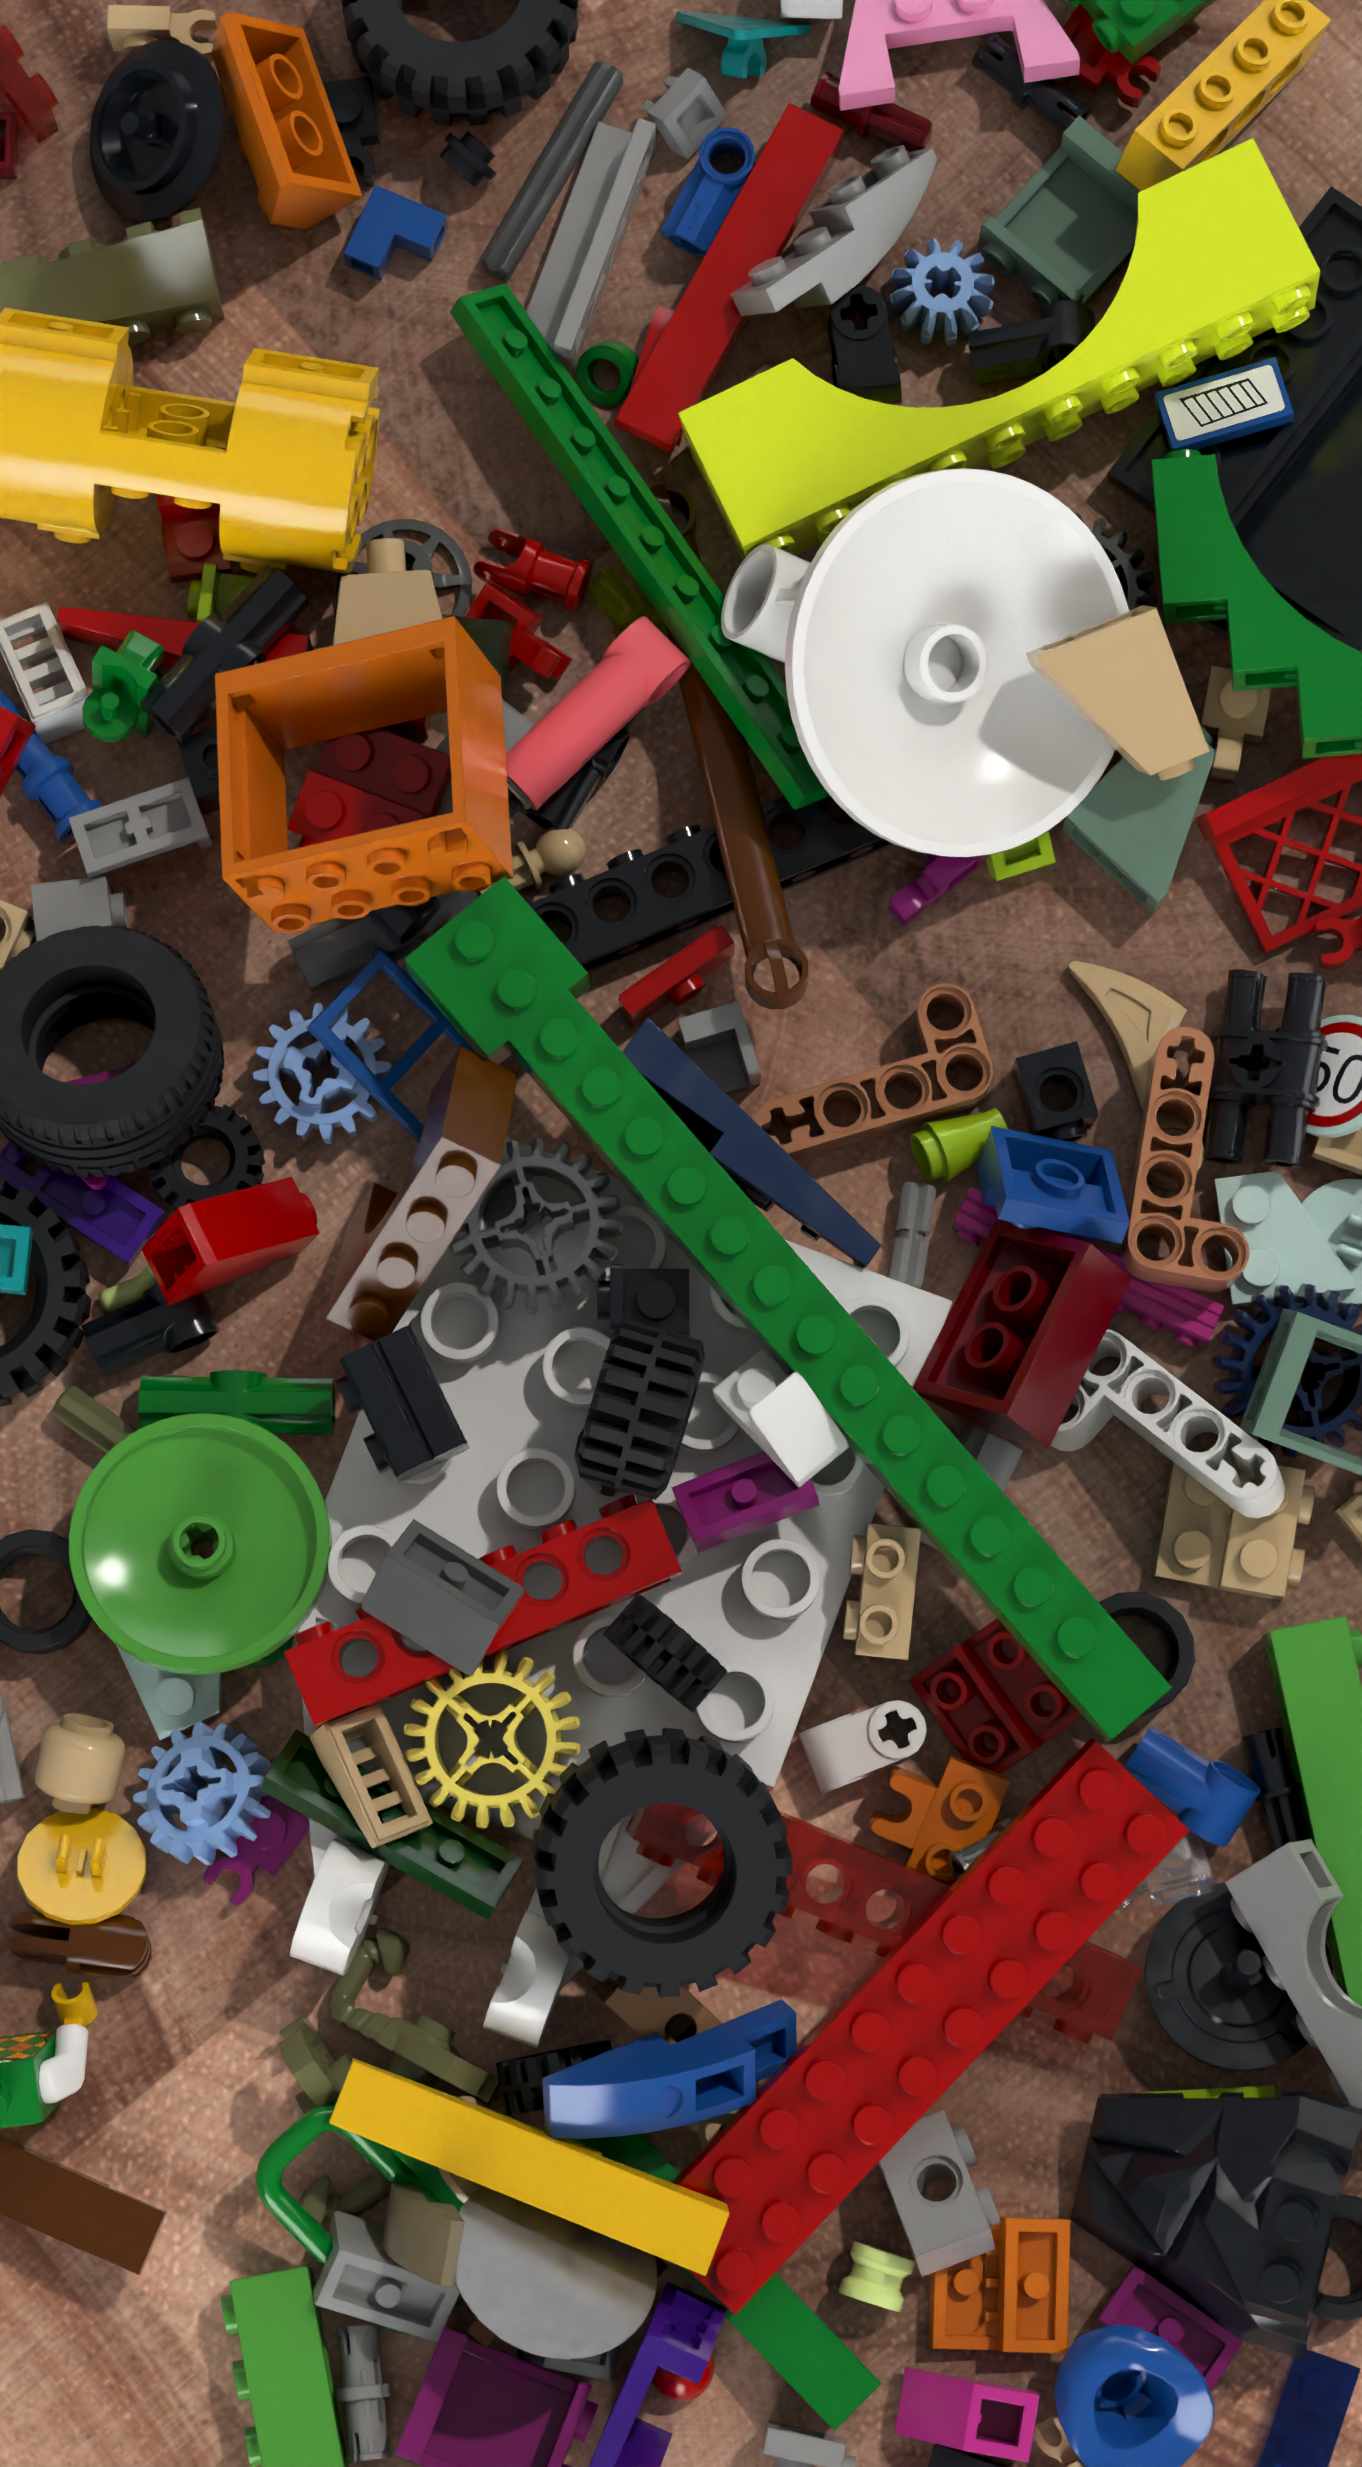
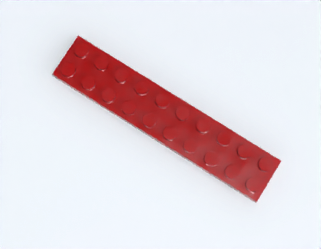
M1091 1737L756 2093L754 2102L743 2107L674 2180L673 2183L727 2203L730 2214L706 2276L689 2269L687 2270L735 2315L1190 1831L1096 1740Z

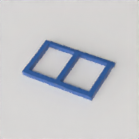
M382 948L374 951L372 958L306 1027L418 1143H420L424 1125L390 1089L442 1033L458 1049L461 1046L476 1053L422 989ZM382 969L433 1023L379 1080L334 1034L328 1025Z

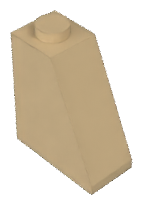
M1142 605L1026 653L1030 665L1137 771L1150 776L1158 773L1161 781L1168 780L1196 768L1193 758L1210 752L1156 607Z

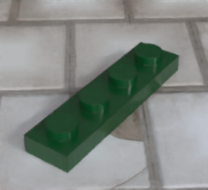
M295 1729L268 1771L260 1788L263 1792L487 1920L491 1918L524 1860L462 1823L451 1819L448 1815L425 1802L424 1804L433 1824L372 1849L318 1758L310 1737ZM360 1765L357 1766L361 1776L372 1773ZM387 1782L367 1789L371 1800L392 1792ZM400 1804L377 1812L382 1824L406 1815Z

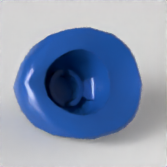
M1109 2325L1080 2335L1068 2349L1059 2366L1054 2392L1058 2419L1074 2453L1084 2467H1181L1205 2441L1212 2429L1215 2403L1204 2376L1182 2353L1165 2339L1142 2328L1126 2325Z

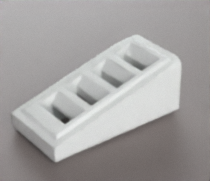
M45 601L0 620V652L31 723L36 726L35 732L44 744H49L85 729L82 707L89 693L48 602ZM46 630L48 637L14 651L12 644ZM56 653V658L23 671L22 667ZM66 676L67 681L33 694L32 690Z

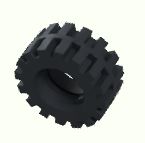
M606 2040L556 2049L496 2063L506 2115L544 2109L542 2078L612 2050L611 2041Z

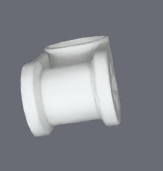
M895 1700L855 1715L849 1713L803 1731L798 1735L821 1794L873 1775L876 1773V1769L911 1756L924 1743L927 1729L925 1718L918 1708L909 1702ZM897 1711L901 1719L912 1717L915 1722L916 1729L908 1734L910 1745L905 1748L898 1749L893 1740L882 1742L879 1737L878 1730L887 1726L885 1715L889 1712Z

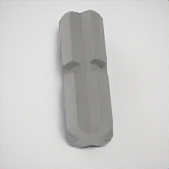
M905 1182L901 1190L896 1231L900 1232V1237L894 1240L889 1278L921 1289L929 1243L925 1241V1236H930L936 1189L934 1186L926 1183Z

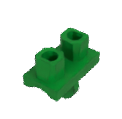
M131 630L117 652L103 645L100 647L92 659V693L86 698L82 707L83 724L93 737L105 742H114L126 738L134 729L143 737H148L156 724L142 710L140 702L163 678V675L157 670L158 665L164 658V648L160 644Z

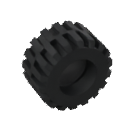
M628 1319L622 1322L615 1330L610 1341L586 1418L577 1456L579 1478L654 1500L666 1490L680 1451L704 1365L705 1353L702 1341Z

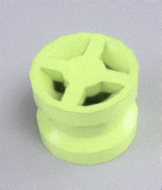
M853 2241L850 2255L854 2264L850 2275L842 2279L838 2293L900 2312L904 2301L900 2292L903 2279L912 2274L916 2261L874 2246Z

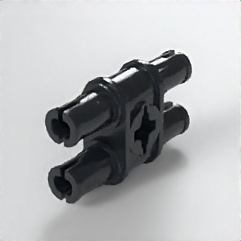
M1234 969L1228 971L1222 1024L1216 1025L1215 1030L1211 1032L1210 1039L1214 1042V1065L1208 1097V1104L1211 1106L1203 1155L1206 1160L1221 1164H1242L1248 1111L1254 1109L1256 1105L1270 1108L1263 1162L1281 1168H1302L1309 1113H1314L1316 1107L1320 1106V1098L1316 1096L1321 1055L1328 1047V1043L1325 1040L1326 1036L1320 1033L1327 979H1324V977L1311 973H1289L1282 1027L1275 1029L1274 1032L1260 1030L1267 976L1251 970ZM1271 1060L1280 1065V1067L1273 1066L1272 1069L1262 1070L1260 1077L1250 1072L1268 1067Z

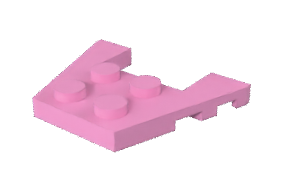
M855 0L838 88L840 111L895 103V83L888 49L1012 31L1024 83L1079 75V53L1044 0Z

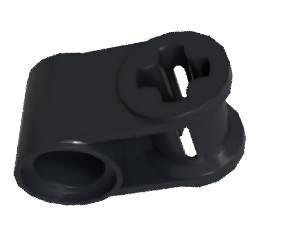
M856 285L831 305L828 334L832 353L833 386L865 399L890 405L901 404L902 393L896 352L892 348L887 308L884 299L875 289L866 285ZM850 310H859L861 318L867 320L866 329L855 330L853 321L847 320Z

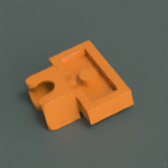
M951 1754L948 1755L937 1784L931 1779L901 1767L892 1766L888 1771L890 1786L893 1790L907 1796L910 1800L909 1805L905 1811L896 1815L883 1811H874L870 1815L868 1828L872 1833L910 1848L901 1871L903 1879L944 1894L956 1882L948 1864V1854L958 1851L990 1834L1011 1783L1010 1779L1006 1776Z

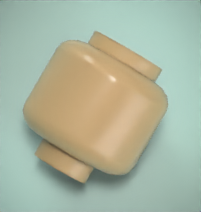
M69 1713L63 1715L62 1722L52 1724L45 1729L35 1772V1783L39 1789L53 1797V1807L69 1813L87 1814L90 1812L92 1804L105 1803L115 1797L125 1755V1743L121 1737L113 1732V1723L93 1715Z

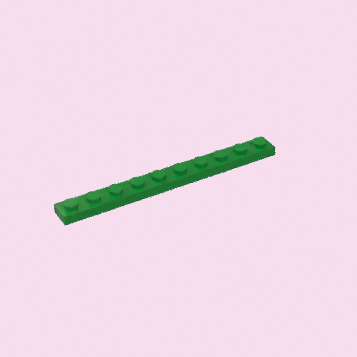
M504 283L459 297L450 311L451 316L792 808L796 810L830 796L810 767L798 741L791 719L786 684L766 655L724 636L721 628V613L725 596L511 289Z

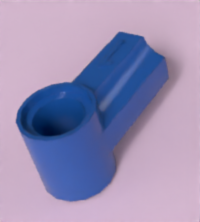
M731 127L718 128L706 136L700 147L699 158L660 231L661 236L672 242L675 247L693 256L704 257L755 165L754 146L750 138L741 130ZM731 152L741 157L744 165L733 174H722L712 168L711 161L721 153Z
M1154 1726L1148 1729L1125 1766V1769L1152 1795L1178 1812V1819L1189 1830L1204 1840L1222 1847L1229 1844L1261 1792L1258 1785L1238 1769L1222 1761L1211 1760L1209 1762Z

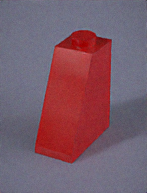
M288 1177L178 1207L141 1250L170 1306L298 1255L320 1233L317 1228V1215L312 1202L305 1194L299 1192L293 1178Z

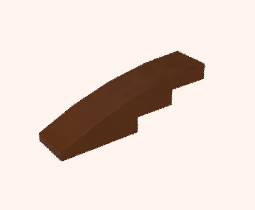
M0 2136V2214L137 2275L142 2273L167 2215L166 2211L115 2190L104 2182L53 2161V2158Z

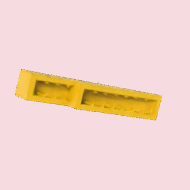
M354 2058L329 2120L330 2124L704 2276L708 2272L730 2214L727 2203L602 2157V2152L566 2138H551L545 2130Z

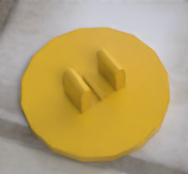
M91 1807L90 1812L87 1814L60 1811L44 1818L27 1834L17 1855L18 1883L28 1903L46 1918L69 1925L96 1924L120 1914L137 1898L146 1878V1849L136 1829L115 1813Z

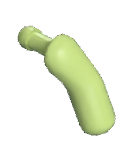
M150 1266L144 1268L135 1278L103 1290L99 1296L102 1309L110 1313L142 1299L143 1292L158 1284Z

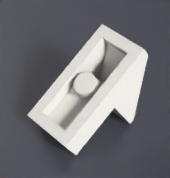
M763 1349L712 1389L716 1402L799 1488L849 1447L848 1441L805 1379L798 1372L788 1376Z

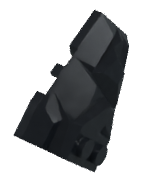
M1305 2091L1283 2092L1280 2098H1244L1243 2092H1222L1219 2098L1187 2099L1184 2098L1183 2093L1101 2094L1097 2098L1070 2220L1167 2286L1187 2302L1200 2309L1243 2341L1307 2361L1311 2354L1324 2300V2295L1318 2293L1341 2192L1354 2173L1361 2145L1362 2109Z

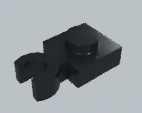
M369 76L322 82L351 165H357L363 169L367 187L374 186L376 181L374 160L371 154L362 148L365 145L380 144L371 78Z

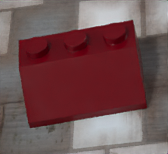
M995 1221L917 1377L913 1389L921 1397L1000 1437L1049 1449L1131 1279L1089 1242Z

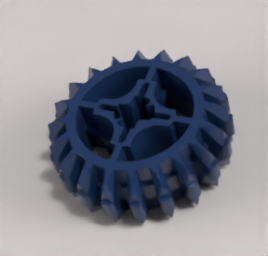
M1305 1283L1301 1284L1297 1292L1296 1301L1289 1286H1276L1274 1291L1275 1307L1263 1294L1257 1293L1252 1296V1306L1257 1316L1253 1318L1242 1310H1235L1231 1317L1243 1330L1239 1336L1225 1331H1221L1218 1336V1340L1222 1344L1233 1347L1230 1358L1220 1355L1212 1358L1213 1367L1229 1370L1230 1378L1221 1379L1213 1383L1214 1392L1226 1395L1234 1393L1235 1395L1233 1399L1222 1407L1223 1415L1227 1418H1235L1245 1413L1262 1365L1256 1366L1252 1371L1256 1351L1269 1332L1277 1327L1283 1308L1298 1311L1362 1335V1324L1352 1328L1359 1318L1361 1308L1357 1304L1349 1303L1337 1312L1340 1303V1294L1338 1292L1328 1289L1317 1302L1315 1286ZM1311 1348L1307 1362L1320 1365L1310 1367L1309 1376L1302 1375L1306 1381L1303 1384L1298 1383L1290 1407L1296 1408L1299 1422H1284L1282 1429L1323 1444V1434H1325L1334 1446L1342 1447L1346 1445L1347 1441L1341 1425L1345 1423L1354 1430L1362 1431V1417L1356 1413L1359 1406H1362V1355L1345 1348L1334 1353L1327 1351L1317 1353ZM1345 1371L1343 1385L1338 1396L1325 1411L1318 1415L1317 1409L1323 1407L1321 1392L1324 1385L1329 1379L1342 1375ZM1258 1437V1442L1267 1448L1269 1452L1277 1445ZM1281 1446L1284 1456L1297 1457L1299 1452Z

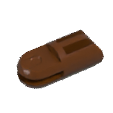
M26 1912L17 1915L10 1926L11 1929L19 1933L36 1936L9 1938L8 1947L12 1954L26 1960L66 1965L68 1974L119 1980L129 1977L136 1978L148 1969L152 1959L151 1942L143 1923L128 1915L118 1914L96 1924L69 1925L46 1918L41 1913Z

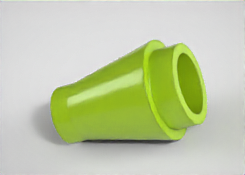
M993 1108L983 1113L923 1123L921 1131L910 1136V1146L915 1162L924 1178L929 1182L939 1178L948 1182L979 1161L991 1126L1008 1129L1001 1113L996 1108Z

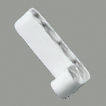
M1111 1329L1106 1330L1071 1404L1078 1406L1079 1410L1071 1421L1060 1424L1050 1446L1060 1451L1081 1449L1115 1415L1236 1512L1248 1518H1261L1277 1510L1284 1499L1285 1484L1276 1460L1269 1450L1121 1334ZM1110 1356L1121 1359L1120 1365L1113 1373L1106 1376L1092 1374L1094 1365L1102 1358ZM1163 1394L1169 1397L1168 1404L1160 1412L1154 1414L1140 1412V1406L1149 1396ZM1213 1432L1219 1435L1216 1444L1208 1451L1199 1453L1188 1450L1190 1441L1197 1434ZM1236 1460L1239 1469L1252 1479L1256 1480L1262 1475L1264 1482L1258 1487L1251 1482L1242 1486L1236 1470L1232 1467L1233 1462Z

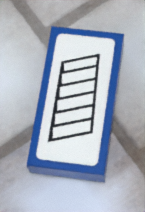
M1276 357L1155 393L1156 407L1171 452L1182 449L1199 450L1293 422L1294 412Z

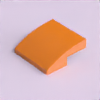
M999 2216L1001 2223L990 2227L996 2249L930 2274L929 2348L998 2350L1001 2352L1067 2353L1070 2219Z

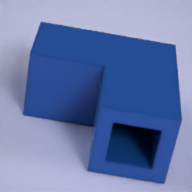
M375 185L344 250L345 264L347 267L381 281L397 247L433 261L448 229L446 215Z

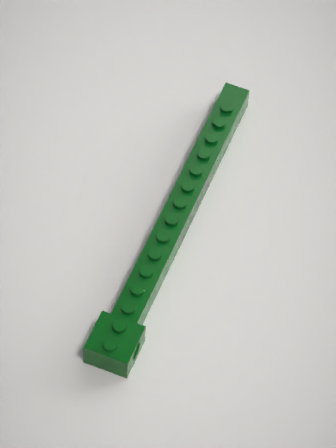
M505 876L404 959L410 977L478 1055L498 1065L512 1054L787 1375L790 1376L798 1372L805 1379L848 1441L850 1448L1106 1744L1172 1688L578 1002L577 999L590 989L588 972Z

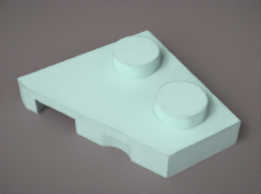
M1279 1171L1214 1180L1219 1222L1237 1228L1245 1236L1249 1245V1259L1246 1267L1239 1278L1229 1287L1232 1308L1252 1305L1251 1297L1257 1293L1263 1294L1270 1302H1275L1274 1291L1278 1285L1289 1286L1294 1299H1296L1297 1292L1303 1283L1314 1285L1317 1296H1321L1328 1289L1338 1293L1355 1290L1354 1278ZM1223 1247L1227 1271L1232 1268V1258L1230 1253Z

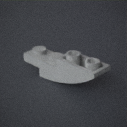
M904 145L893 147L874 157L870 161L873 169L862 177L859 174L853 175L829 187L826 191L829 199L809 212L816 229L798 237L793 242L795 251L785 258L781 256L774 257L752 268L748 272L751 281L731 293L740 315L749 316L774 313L792 301L796 309L830 305L854 288L882 260L914 215L927 189L937 162L933 148L907 152Z

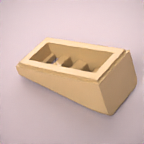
M380 1703L325 1723L309 1736L323 1767L372 1849L433 1824ZM361 1738L366 1748L351 1753L347 1742ZM374 1760L379 1770L361 1776L357 1766ZM387 1782L392 1792L371 1800L367 1789ZM400 1804L406 1815L382 1824L377 1812Z

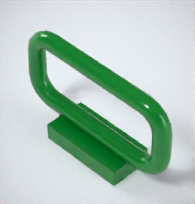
M335 2104L315 2107L299 2117L269 2145L260 2157L255 2173L257 2194L266 2209L323 2267L333 2247L332 2238L286 2191L282 2185L281 2177L286 2166L324 2132L336 2131L345 2135L391 2184L396 2182L418 2185L428 2202L451 2204L456 2207L458 2212H460L464 2205L444 2181L438 2167L330 2124L329 2120ZM459 2293L452 2311L464 2301L461 2293ZM386 2327L387 2329H389V2330L392 2331V2332L402 2333V2334H408V2333H405V2332H402V2331H398V2330H395V2329Z

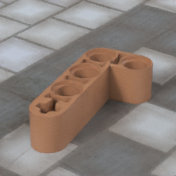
M951 983L932 986L921 996L915 1016L916 1033L923 1054L773 1098L761 1105L756 1111L753 1120L768 1133L771 1128V1120L775 1118H781L785 1127L804 1123V1108L812 1107L813 1127L818 1136H809V1124L793 1129L791 1131L790 1143L780 1145L776 1136H770L795 1161L974 1108L988 1094L993 1077V1065L972 999L964 989ZM936 1004H950L959 1011L962 1022L953 1030L942 1031L936 1029L927 1018L929 1009ZM956 1063L970 1064L977 1069L981 1082L972 1090H957L949 1084L946 1078V1071ZM896 1081H906L917 1088L920 1100L909 1109L895 1108L887 1101L885 1089ZM835 1099H845L851 1101L857 1107L859 1118L854 1124L840 1128L833 1126L827 1121L823 1110L829 1102Z
M1177 1027L1168 1031L1160 1040L1150 1063L1127 1208L1130 1224L1122 1241L1121 1258L1126 1270L1138 1279L1205 1292H1220L1231 1287L1245 1269L1249 1259V1245L1245 1236L1233 1226L1190 1218L1214 1065V1047L1210 1039L1201 1030L1193 1027ZM1176 1051L1186 1052L1187 1063L1191 1064L1183 1081L1182 1089L1171 1088L1176 1078L1178 1066L1177 1060L1173 1059ZM1165 1110H1173L1180 1113L1188 1123V1132L1181 1136H1171L1164 1133L1159 1128L1156 1115ZM1154 1172L1170 1174L1179 1186V1194L1172 1198L1156 1196L1147 1185V1176ZM1149 1233L1161 1236L1169 1247V1256L1161 1261H1152L1145 1258L1137 1247V1238ZM1209 1244H1217L1224 1247L1231 1255L1232 1268L1225 1272H1216L1209 1269L1201 1258V1248Z

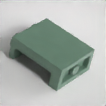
M1078 116L1064 131L1061 146L1000 214L995 219L989 216L980 228L978 244L982 247L981 253L984 259L999 273L1008 276L1012 272L1030 287L1028 289L1030 297L1043 310L1050 304L1060 300H1073L1087 306L1129 260L1135 246L1138 193L1141 191L1116 171L1124 152L1081 116Z

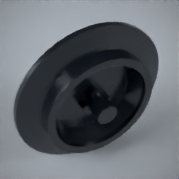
M158 40L142 45L128 54L117 65L101 90L91 121V164L95 180L104 198L115 210L126 217L143 222H157L179 214L196 200L215 171L225 136V100L215 70L198 50L187 44L172 40Z
M1220 1883L1204 1887L1184 1897L1162 1918L1147 1948L1144 1967L1146 1994L1151 2010L1162 2030L1188 2055L1200 2062L1225 2070H1260L1286 2061L1302 2050L1308 2042L1298 2028L1296 2022L1298 2011L1287 1991L1277 1987L1269 1977L1263 1964V1957L1266 1954L1254 1933L1244 1929L1236 1919L1230 1904L1233 1896L1226 1884ZM1325 1942L1327 1962L1333 1975L1331 1956Z

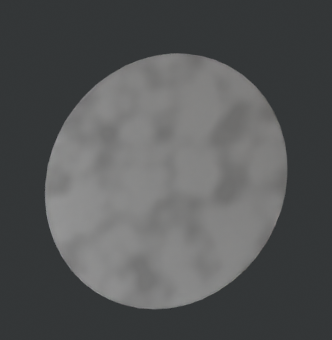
M482 2185L464 2203L459 2212L464 2220V2228L455 2281L472 2313L485 2327L503 2341L525 2352L541 2357L566 2360L582 2359L605 2353L629 2339L644 2322L653 2304L657 2288V2265L654 2255Z

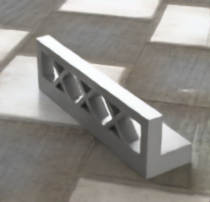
M638 118L633 133L598 121L526 311L566 370L572 374L657 150L656 123Z

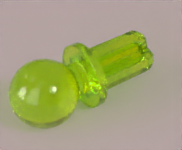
M613 568L599 573L587 586L588 595L615 626L612 634L616 638L640 617L645 616L648 618L655 609L650 601L643 602L619 572ZM651 621L669 639L665 623L662 621Z

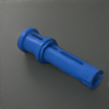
M0 688V706L24 718ZM34 731L15 767L23 778L21 785L23 788L22 793L30 802L37 801L56 825L54 834L61 843L70 842L75 837L68 818L102 807L103 804L98 799L91 800L72 776L74 767L69 760L62 758L60 755L54 756Z

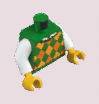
M87 1980L82 1982L83 1989L81 1993L72 1999H68L62 1982L54 1985L51 1997L62 2023V2026L58 2027L57 2030L0 2037V2128L43 2122L64 2098L76 2093L81 2088L85 2079L89 2032L85 2026L89 2025L98 2014L97 2006Z

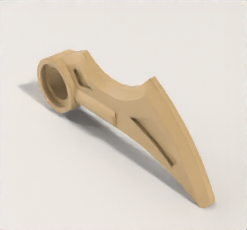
M1073 961L1068 966V972L1094 1002L1113 1032L1125 1058L1143 1111L1149 1068L1153 1055L1165 1034L1180 1026L1187 1010L1163 992L1132 976L1102 966ZM1177 1066L1176 1078L1171 1088L1182 1089L1184 1080ZM1207 1105V1110H1206V1116H1205V1123H1204L1203 1135H1204L1205 1125H1206V1121H1207L1208 1105ZM1165 1110L1156 1115L1159 1128L1164 1133L1171 1136H1181L1188 1132V1123L1180 1113L1173 1110ZM1201 1142L1197 1173L1204 1158L1203 1142ZM1154 1172L1147 1176V1180L1156 1187L1167 1190L1179 1188L1176 1180L1168 1173Z

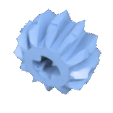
M934 237L927 242L926 257L910 248L904 255V262L907 268H896L891 274V284L898 290L890 294V308L896 311H904L899 323L903 332L912 330L919 325L922 326L920 341L924 345L929 344L933 340L934 332H942L944 342L947 346L951 347L956 344L957 327L968 335L969 332L979 331L980 323L977 317L989 316L992 312L993 301L986 295L994 289V277L989 274L979 273L984 264V258L981 256V253L971 255L964 260L961 258L963 243L959 239L951 244L949 253L941 252L940 244ZM934 286L940 292L950 287L953 289L952 298L949 299L943 293L933 298L930 295L931 287Z

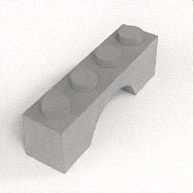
M1311 1839L1290 1842L1225 1882L1233 1896L1230 1901L1231 1908L1242 1927L1248 1932L1254 1933L1266 1954L1263 1957V1964L1269 1977L1277 1987L1287 1991L1298 2011L1296 2022L1303 2037L1311 2046L1319 2048L1330 2067L1329 2080L1334 2092L1344 2104L1362 2109V2006L1349 1998L1335 1981L1327 1962L1325 1949L1328 1923L1332 1913L1343 1898V1894Z

